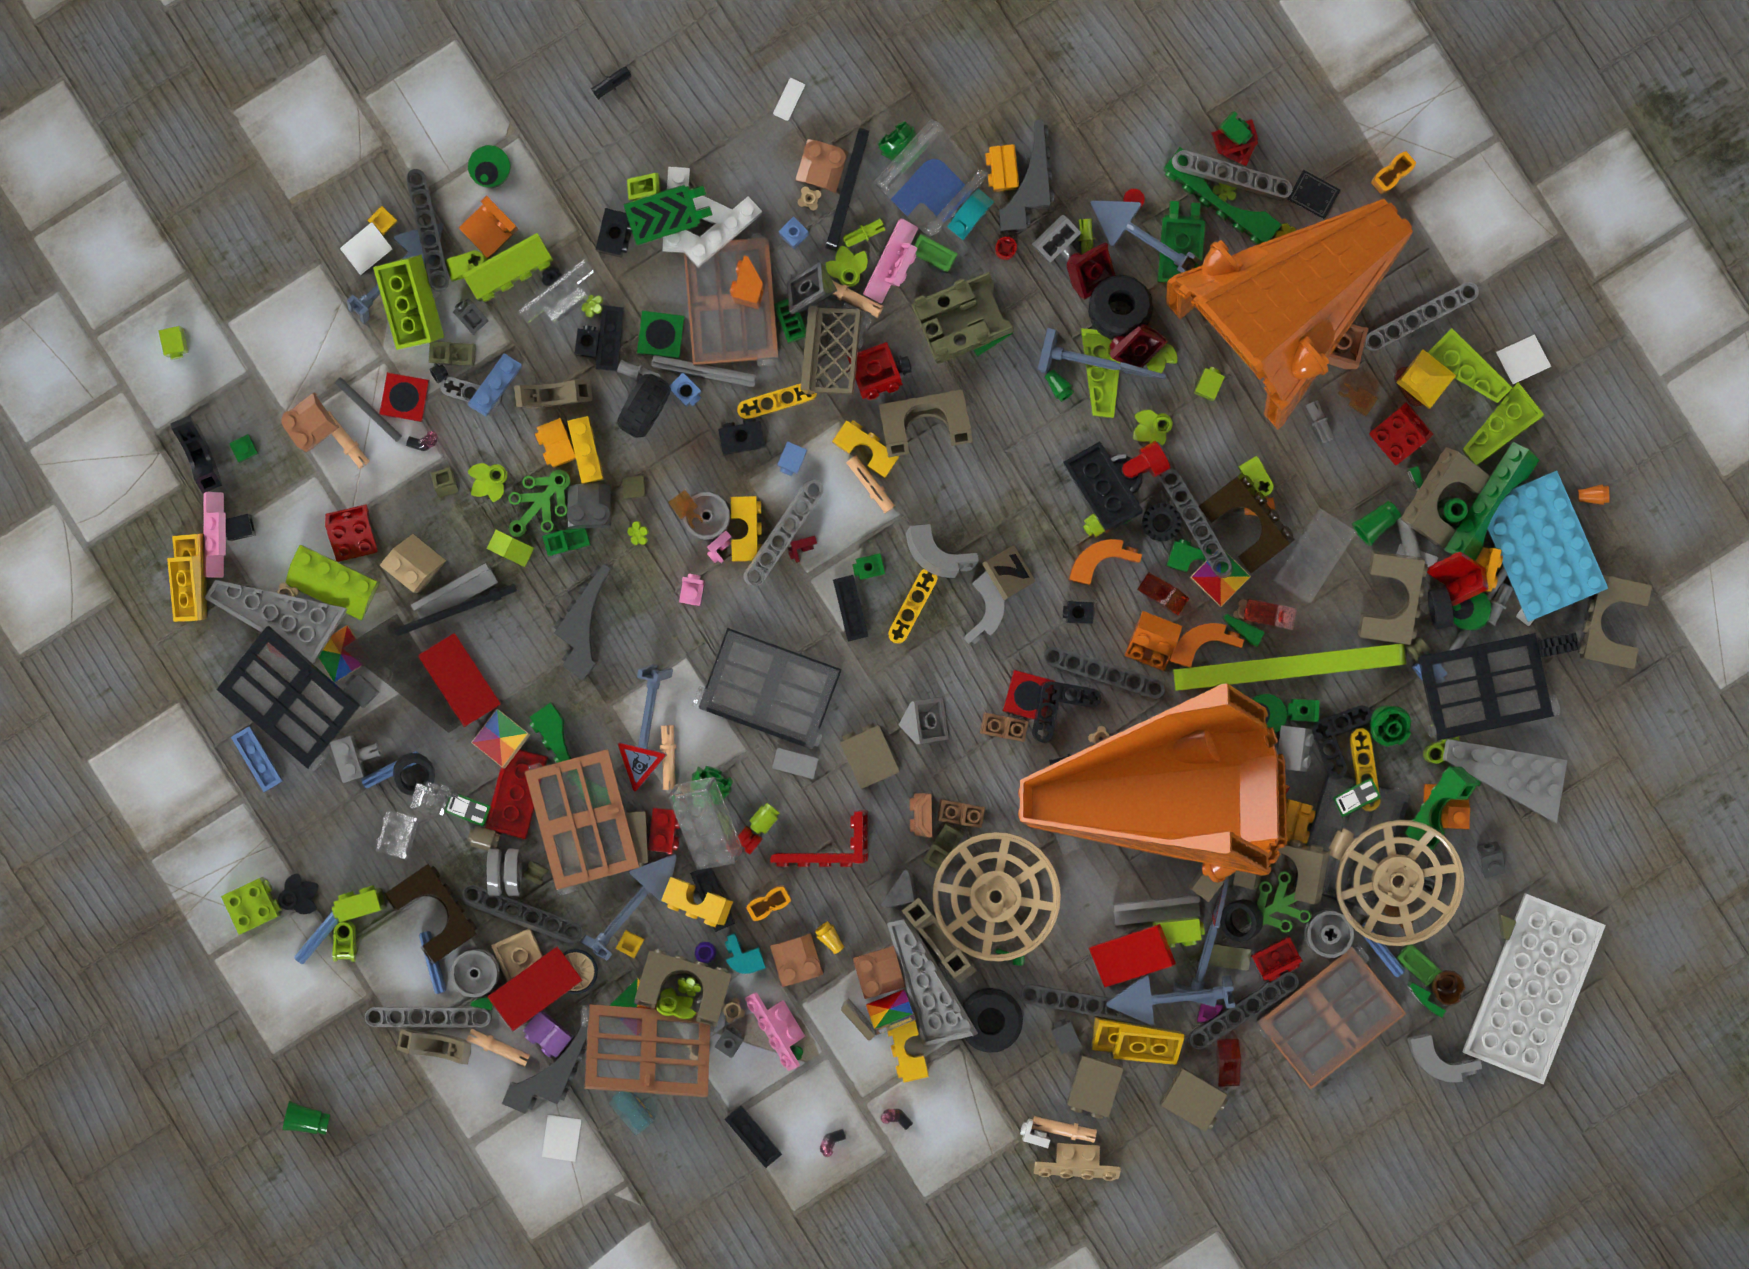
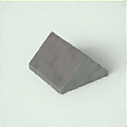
M822 262L787 282L789 312L791 314L802 312L808 309L809 306L815 305L837 291Z
M904 870L881 906L884 908L911 904L917 899L914 877L910 870Z

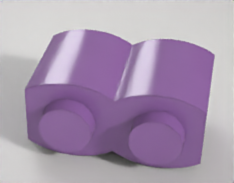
M543 1010L535 1015L523 1030L526 1033L524 1037L532 1044L536 1042L543 1047L541 1051L550 1058L552 1056L558 1057L574 1037Z

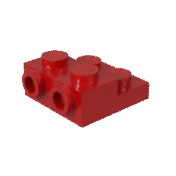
M887 342L860 351L857 354L855 380L862 399H876L879 393L884 391L893 393L899 389V386L903 385ZM847 356L849 364H851V358Z

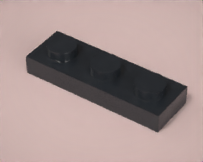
M606 305L602 307L595 368L597 370L615 372L618 370L624 307Z
M854 575L833 579L848 642L869 637Z
M711 864L690 873L702 902L707 892L724 897ZM731 911L724 925L717 924L716 927H713L715 932L735 924Z
M742 1105L724 1119L765 1168L782 1155L781 1151Z

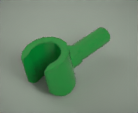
M997 948L995 953L1007 954L1011 952H1007ZM1025 956L1013 959L1012 965H1024Z
M795 1045L790 1046L796 1059L800 1060L803 1055V1049Z

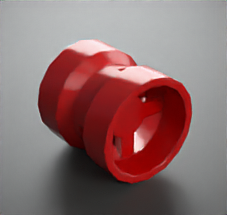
M1006 236L1000 238L995 246V253L1002 260L1011 259L1017 250L1015 240Z
M746 826L733 842L738 846H742L745 852L750 855L763 839L759 835H754L752 830Z

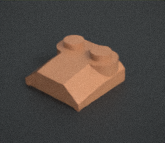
M808 139L795 181L811 184L836 193L848 151L830 144Z
M1352 324L1329 356V364L1343 369H1357L1360 364L1368 327L1364 328Z
M315 392L293 409L285 412L281 419L284 429L295 445L305 452L312 450L339 428Z
M914 793V798H910V811H914V819H910V832H914V836L932 837L931 793Z
M811 933L770 945L782 987L823 975Z
M894 946L853 957L864 999L906 987Z

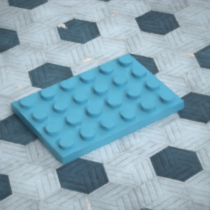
M1558 471L1512 489L1498 506L1487 529L1495 548L1502 550V564L1527 622L1608 589Z

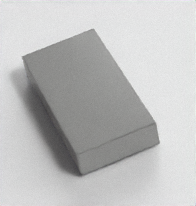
M777 748L772 768L813 779L819 758Z

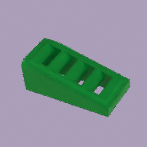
M786 299L774 303L787 343L790 344L806 338V329L799 312L795 313L796 316L783 319V316L790 314L789 310L783 312L780 310V308L789 305V301ZM798 320V324L786 327L787 323ZM801 329V332L789 335V331Z
M1228 614L1223 615L1222 619L1252 646L1258 647L1264 631Z

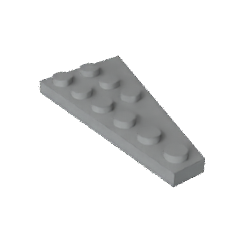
M219 580L214 581L204 597L261 633L267 626H270L313 664L317 661L348 610L343 607Z
M1446 739L1443 755L1445 762L1454 767H1463L1471 776L1482 783L1491 786L1496 791L1528 807L1533 812L1544 816L1549 821L1557 823L1567 760Z
M908 918L887 923L923 1046L978 1034Z

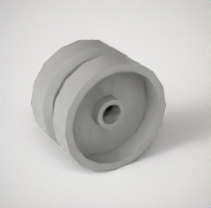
M703 492L692 496L685 504L683 510V522L687 530L702 540L718 538L728 529L731 521L727 503L720 496L710 492ZM705 512H709L711 517L705 520L702 515Z
M489 849L487 854L488 895L500 896L505 883V891L508 896H519L522 882L520 849H508L505 853V861L500 849Z
M1322 909L1314 912L1311 920L1305 923L1304 939L1307 946L1313 952L1326 958H1336L1343 955L1351 947L1354 940V929L1343 914L1332 909ZM1330 929L1332 933L1329 937H1327L1325 935V931H1329Z
M474 948L467 950L455 959L451 967L450 976L452 984L458 992L464 996L474 998L483 996L491 991L499 981L501 971L499 962L492 953L485 949ZM473 969H476L478 971V976H473Z

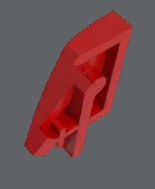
M1252 119L1245 121L1249 125L1247 129L1252 134V137L1245 144L1236 145L1221 130L1211 132L1217 153L1247 166L1249 158L1258 144V136Z

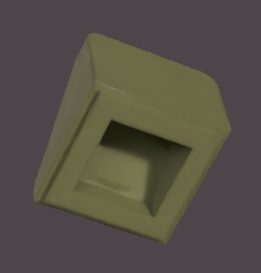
M451 467L431 473L434 489L439 498L459 491Z
M643 476L622 478L624 499L646 497Z
M1498 914L1501 938L1510 940L1516 920Z

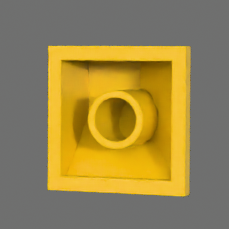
M1422 349L1396 383L1430 409L1456 375Z

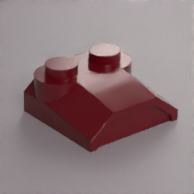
M1106 242L1084 254L1074 253L1067 261V270L1072 287L1079 297L1084 300L1091 296L1101 281L1111 276H1116L1108 250V243Z
M1141 324L1127 336L1122 335L1114 338L1110 343L1111 352L1109 354L1112 359L1118 362L1143 368L1168 340L1157 330Z

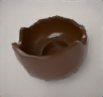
M1444 970L1434 978L1432 989L1434 996L1442 1004L1453 1005L1461 1001V994L1465 990L1462 976L1457 972Z

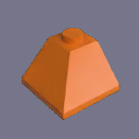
M1424 784L1423 803L1427 801L1431 795V790L1437 784ZM1469 798L1467 800L1451 799L1446 803L1441 814L1443 828H1470Z

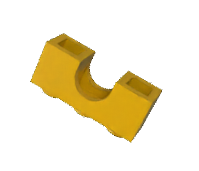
M586 416L568 420L581 483L589 484L604 480L590 417Z
M846 420L832 443L849 455L859 445L868 446L872 450L873 457L867 467L883 478H886L899 459V456L888 457L887 448L879 443L880 438L871 432L867 435L861 430L863 427L854 420L851 423Z
M756 496L731 497V519L744 520L748 525V533L744 538L731 540L732 562L752 561L762 547V544H758V535H762V523L757 522V514H761V501H757Z
M670 877L661 901L668 903L667 908L678 912L679 909L686 911V916L693 919L701 917L705 919V924L716 927L717 924H725L733 901L707 892L704 901L697 905L693 898L696 886L679 878Z
M914 1013L886 1024L888 1037L893 1036L894 1044L891 1045L893 1058L898 1057L899 1065L896 1066L898 1078H903L905 1083L929 1077L924 1054L910 1055L904 1048L908 1038L919 1035Z

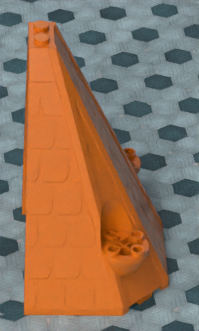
M1381 199L1247 248L1232 256L1227 252L1229 249L1222 240L1213 242L1202 266L1174 275L1167 281L1166 305L1179 319L1196 307L1248 365L1259 380L1265 379L1263 383L1266 386L1264 389L1267 393L1264 415L1278 430L1285 424L1316 376L1320 374L1325 375L1328 372L1329 356L1333 353L1378 284H1380L1393 262L1403 250L1413 233L1412 226L1407 219H1402L1397 214L1398 210L1392 203L1388 204L1385 199Z
M1228 683L1221 684L1021 779L1018 790L1020 798L1018 816L1020 822L1030 828L1178 859L1202 862L1204 876H1209L1215 883L1224 881L1226 877L1236 871L1260 876L1268 875L1271 872L1270 864L1276 863L1280 856L1279 848H1283L1287 844L1285 759L1283 754H1277L1274 744L1278 743L1273 727H1267L1265 717H1268L1266 708Z

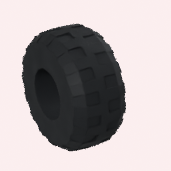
M1126 275L1111 276L1101 281L1091 294L1088 308L1091 323L1098 333L1111 340L1118 336H1127L1141 324L1148 326L1153 313L1152 296L1147 287L1135 278ZM1114 301L1126 302L1131 307L1132 312L1127 315L1115 314L1110 309L1109 304Z
M644 374L632 390L618 417L617 423L620 429L635 438L645 437L670 395L671 388L668 383L653 374Z
M985 988L974 992L965 1000L962 1007L978 1032L974 1036L964 1038L972 1047L987 1053L1000 1052L1009 1048L1018 1039L1022 1030L1023 1015L1018 1002L1009 993L996 988ZM996 1008L1001 1011L1004 1023L998 1031L985 1032L979 1027L978 1017L983 1010Z

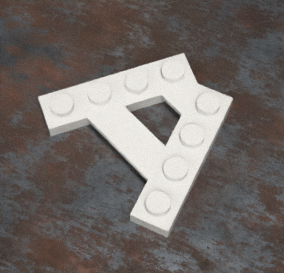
M668 167L667 190L681 185L689 186L690 168ZM705 196L693 198L696 210L706 206L711 208L713 215L702 219L714 225L700 237L687 230L663 237V251L685 253L699 268L762 215V211L749 196L733 209Z

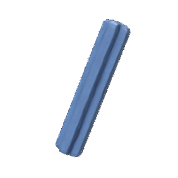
M397 761L363 777L361 780L364 787L369 788L393 776V768ZM417 763L409 764V765H407L406 767H404L403 770H405V769H407V768H409V767H411V766H413V765H415V764H417Z
M333 912L330 913L295 955V960L300 964H304L338 924L339 920L338 918L335 919Z
M1365 938L1395 977H1399L1405 972V969L1385 944L1376 943Z
M430 931L419 934L422 946L432 939ZM424 954L434 992L436 994L445 992L446 986L439 961L432 965Z

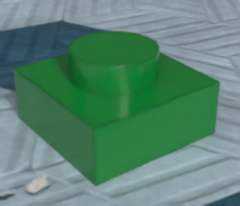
M249 434L229 443L238 463L259 454Z

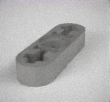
M447 377L446 381L442 380L440 389L448 397L469 402L471 399L465 396L466 389L474 387L478 390L481 385ZM453 381L454 386L461 388L460 384H464L461 389V396H457L459 391L451 390L448 393L445 385ZM501 397L492 409L497 408L501 404Z

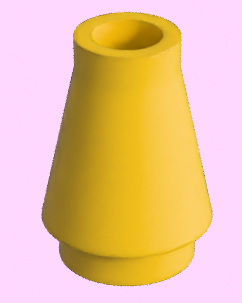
M825 922L815 930L816 938L834 954L839 953L844 948L833 924Z

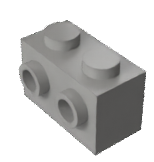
M1281 725L1277 754H1283L1285 769L1307 772V768H1309L1311 763L1309 750L1314 741L1312 729Z

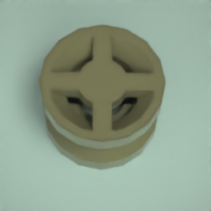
M1419 636L1415 638L1411 645L1407 644L1405 646L1406 651L1417 663H1419L1418 657L1432 653Z
M530 860L528 869L522 876L541 885L543 882L542 877L544 874H547L549 869Z

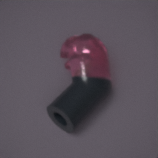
M429 431L421 439L409 436L406 446L420 451H427L436 445L438 435L434 431Z
M887 1109L881 1114V1121L885 1124L898 1122L905 1130L913 1124L901 1109Z
M844 1129L828 1133L824 1136L820 1144V1152L823 1156L830 1157L833 1154L835 1142L846 1139Z

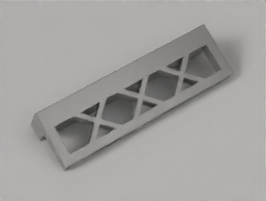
M485 563L411 604V607L421 619L461 604L499 582L489 564Z
M1195 894L1113 904L1115 926L1200 916V896Z

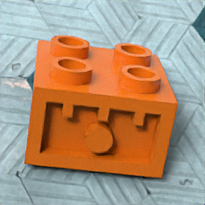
M486 195L481 200L482 205L459 229L487 258H490L519 229Z

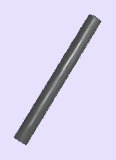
M341 377L336 380L335 384L396 442L400 440L402 435Z

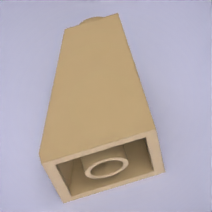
M412 534L394 547L380 566L413 593L420 594L446 560Z

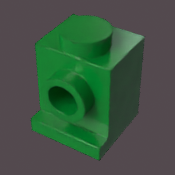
M1234 111L1228 115L1218 129L1236 145L1245 144L1252 137V134L1247 129L1249 125L1242 118H1235L1238 114Z
M880 553L855 559L856 563L852 564L855 577L859 576L860 580L885 575ZM866 563L872 564L870 571L864 569Z
M1292 699L1291 703H1288L1287 716H1291L1290 720L1319 722L1320 700ZM1302 706L1307 707L1306 714L1300 712Z

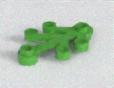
M555 470L549 477H524L522 483L527 489H532L535 486L549 485L544 492L526 494L512 492L509 495L508 500L513 505H518L521 502H534L520 520L510 523L509 532L512 536H524L527 531L526 525L541 508L543 517L541 530L545 533L553 531L554 524L551 521L550 497L555 492L557 497L556 515L559 517L567 515L568 508L565 505V489L570 484V477L563 470ZM558 476H561L563 478V482L561 484H557L555 482V479ZM529 478L532 479L533 484L526 486L525 481ZM516 494L519 496V500L514 503L511 497ZM560 506L565 508L564 514L558 513L557 510ZM549 522L551 524L550 530L544 529L545 523ZM517 524L521 526V531L518 533L513 530Z
M1285 871L1281 872L1278 876L1279 885L1273 904L1266 908L1268 894L1273 891V885L1269 881L1260 884V896L1257 906L1262 912L1263 926L1268 924L1280 928L1282 932L1286 933L1293 929V923L1288 919L1279 920L1269 915L1280 912L1298 918L1303 923H1307L1311 920L1312 914L1309 910H1299L1288 906L1298 900H1294L1295 892L1284 898L1287 886L1292 880V875ZM1283 874L1288 875L1289 879L1287 882L1282 881L1281 877ZM1264 884H1268L1270 886V890L1268 892H1265L1263 890ZM1303 912L1308 913L1309 917L1307 920L1302 919L1301 915ZM1247 913V920L1251 925V918ZM1284 922L1289 923L1290 928L1288 930L1283 928Z

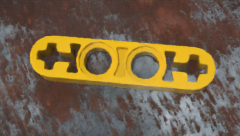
M800 383L744 400L739 403L737 412L742 419H753L810 402L817 397V393L811 394V397H807L806 394L801 395L800 398L802 400L797 401V394L794 389L799 388L798 391L802 392ZM785 392H791L794 395L793 401L789 404L784 403L781 399L782 394ZM765 398L773 400V407L769 410H765L761 406V402ZM758 400L760 413H756V409L751 410L749 416L741 413V410L744 409L743 405L747 404L748 407L755 406L753 401Z
M923 569L919 573L889 629L888 635L893 643L898 644L906 640L937 582V575L932 574L931 577L934 578V581L927 583L926 587L930 588L927 592L922 587H917L916 585L918 582L922 585L924 581L922 574H927L928 571ZM920 590L923 592L924 599L922 602L917 603L913 601L912 593L914 591ZM905 609L913 611L914 618L911 621L903 620L902 612ZM897 620H900L903 624L910 625L908 630L905 627L903 628V638L894 639L892 631L898 630L900 626L896 624Z
M1358 728L1351 733L1349 740L1356 785L1362 783L1361 777L1366 774L1372 778L1379 792L1371 736L1366 729ZM1360 733L1361 737H1365V740L1362 741V748L1367 747V749L1357 751L1356 748L1361 746L1360 741L1356 740L1355 737ZM1359 754H1366L1368 756V764L1362 765L1359 763ZM1381 799L1376 800L1372 807L1368 804L1362 807V809L1365 811L1375 810L1379 807Z

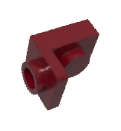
M811 536L790 542L791 547H788L790 559H795L796 563L800 562L797 549H801L802 552L813 550V545L817 544L816 537Z

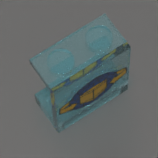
M619 1091L609 1102L610 1106L635 1136L653 1123L656 1117L636 1092Z

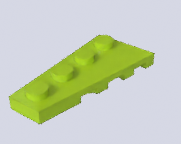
M1081 328L1085 355L1112 360L1120 364V362L1112 359L1109 354L1111 352V339L1102 336L1097 330ZM1085 364L1092 416L1114 418L1119 370Z
M1452 328L1428 351L1431 356L1456 375L1455 379L1496 403L1512 389Z
M1517 382L1462 451L1471 462L1478 466L1544 417V414L1520 383Z

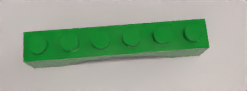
M1179 147V149L1176 151L1175 154H1177L1179 151H1182V150H1184V149H1182L1181 147ZM1183 155L1178 157L1179 164L1187 166V158ZM1173 156L1163 169L1166 172L1164 175L1172 182L1178 181L1182 184L1181 188L1189 195L1195 194L1199 197L1198 201L1206 208L1212 207L1217 211L1215 214L1224 221L1228 219L1233 223L1232 227L1241 234L1245 232L1250 236L1249 240L1255 245L1269 241L1282 225L1265 211L1242 210L1221 200L1209 188L1204 178L1176 170L1172 164Z
M1512 442L1466 517L1444 550L1450 556L1454 553L1462 552L1476 561L1483 549L1487 528L1498 506L1513 488L1530 476L1539 462V459L1529 449Z
M550 702L529 717L532 720L529 724L535 733H541L544 738L541 740L548 751L553 750L556 755L554 760L556 763L572 758L565 743L564 718L555 705ZM578 770L567 771L569 773L566 775L567 779L573 786L575 784L581 790L578 794L586 803ZM584 775L592 808L611 804L607 787L593 782Z

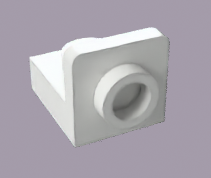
M1028 1118L1027 1123L1023 1122L1020 1135H1023V1141L1048 1148L1050 1138L1046 1137L1047 1133L1039 1130H1034V1133L1031 1132L1033 1119Z

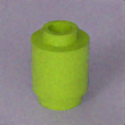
M1094 514L1084 520L1085 525L1082 527L1089 537L1093 535L1096 538L1105 532Z
M768 802L764 806L761 805L749 820L752 823L750 828L759 835L761 832L766 834L778 820L777 816L780 812Z

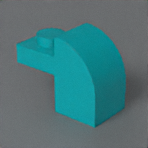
M978 188L954 215L955 217L947 227L964 240L975 225L984 217L994 201Z
M736 932L727 935L728 940L725 941L728 953H733L734 956L727 958L726 961L733 970L742 974H750L766 968L759 947L743 952Z

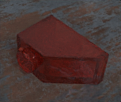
M1149 572L1137 589L1177 616H1179L1190 599L1176 587Z
M1248 599L1244 620L1293 630L1297 609Z
M1239 1039L1217 1040L1218 1087L1240 1086L1241 1054Z

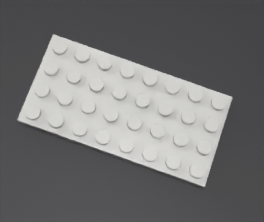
M1524 893L1514 919L1516 924L1510 940H1506L1462 1052L1544 1084L1606 925Z

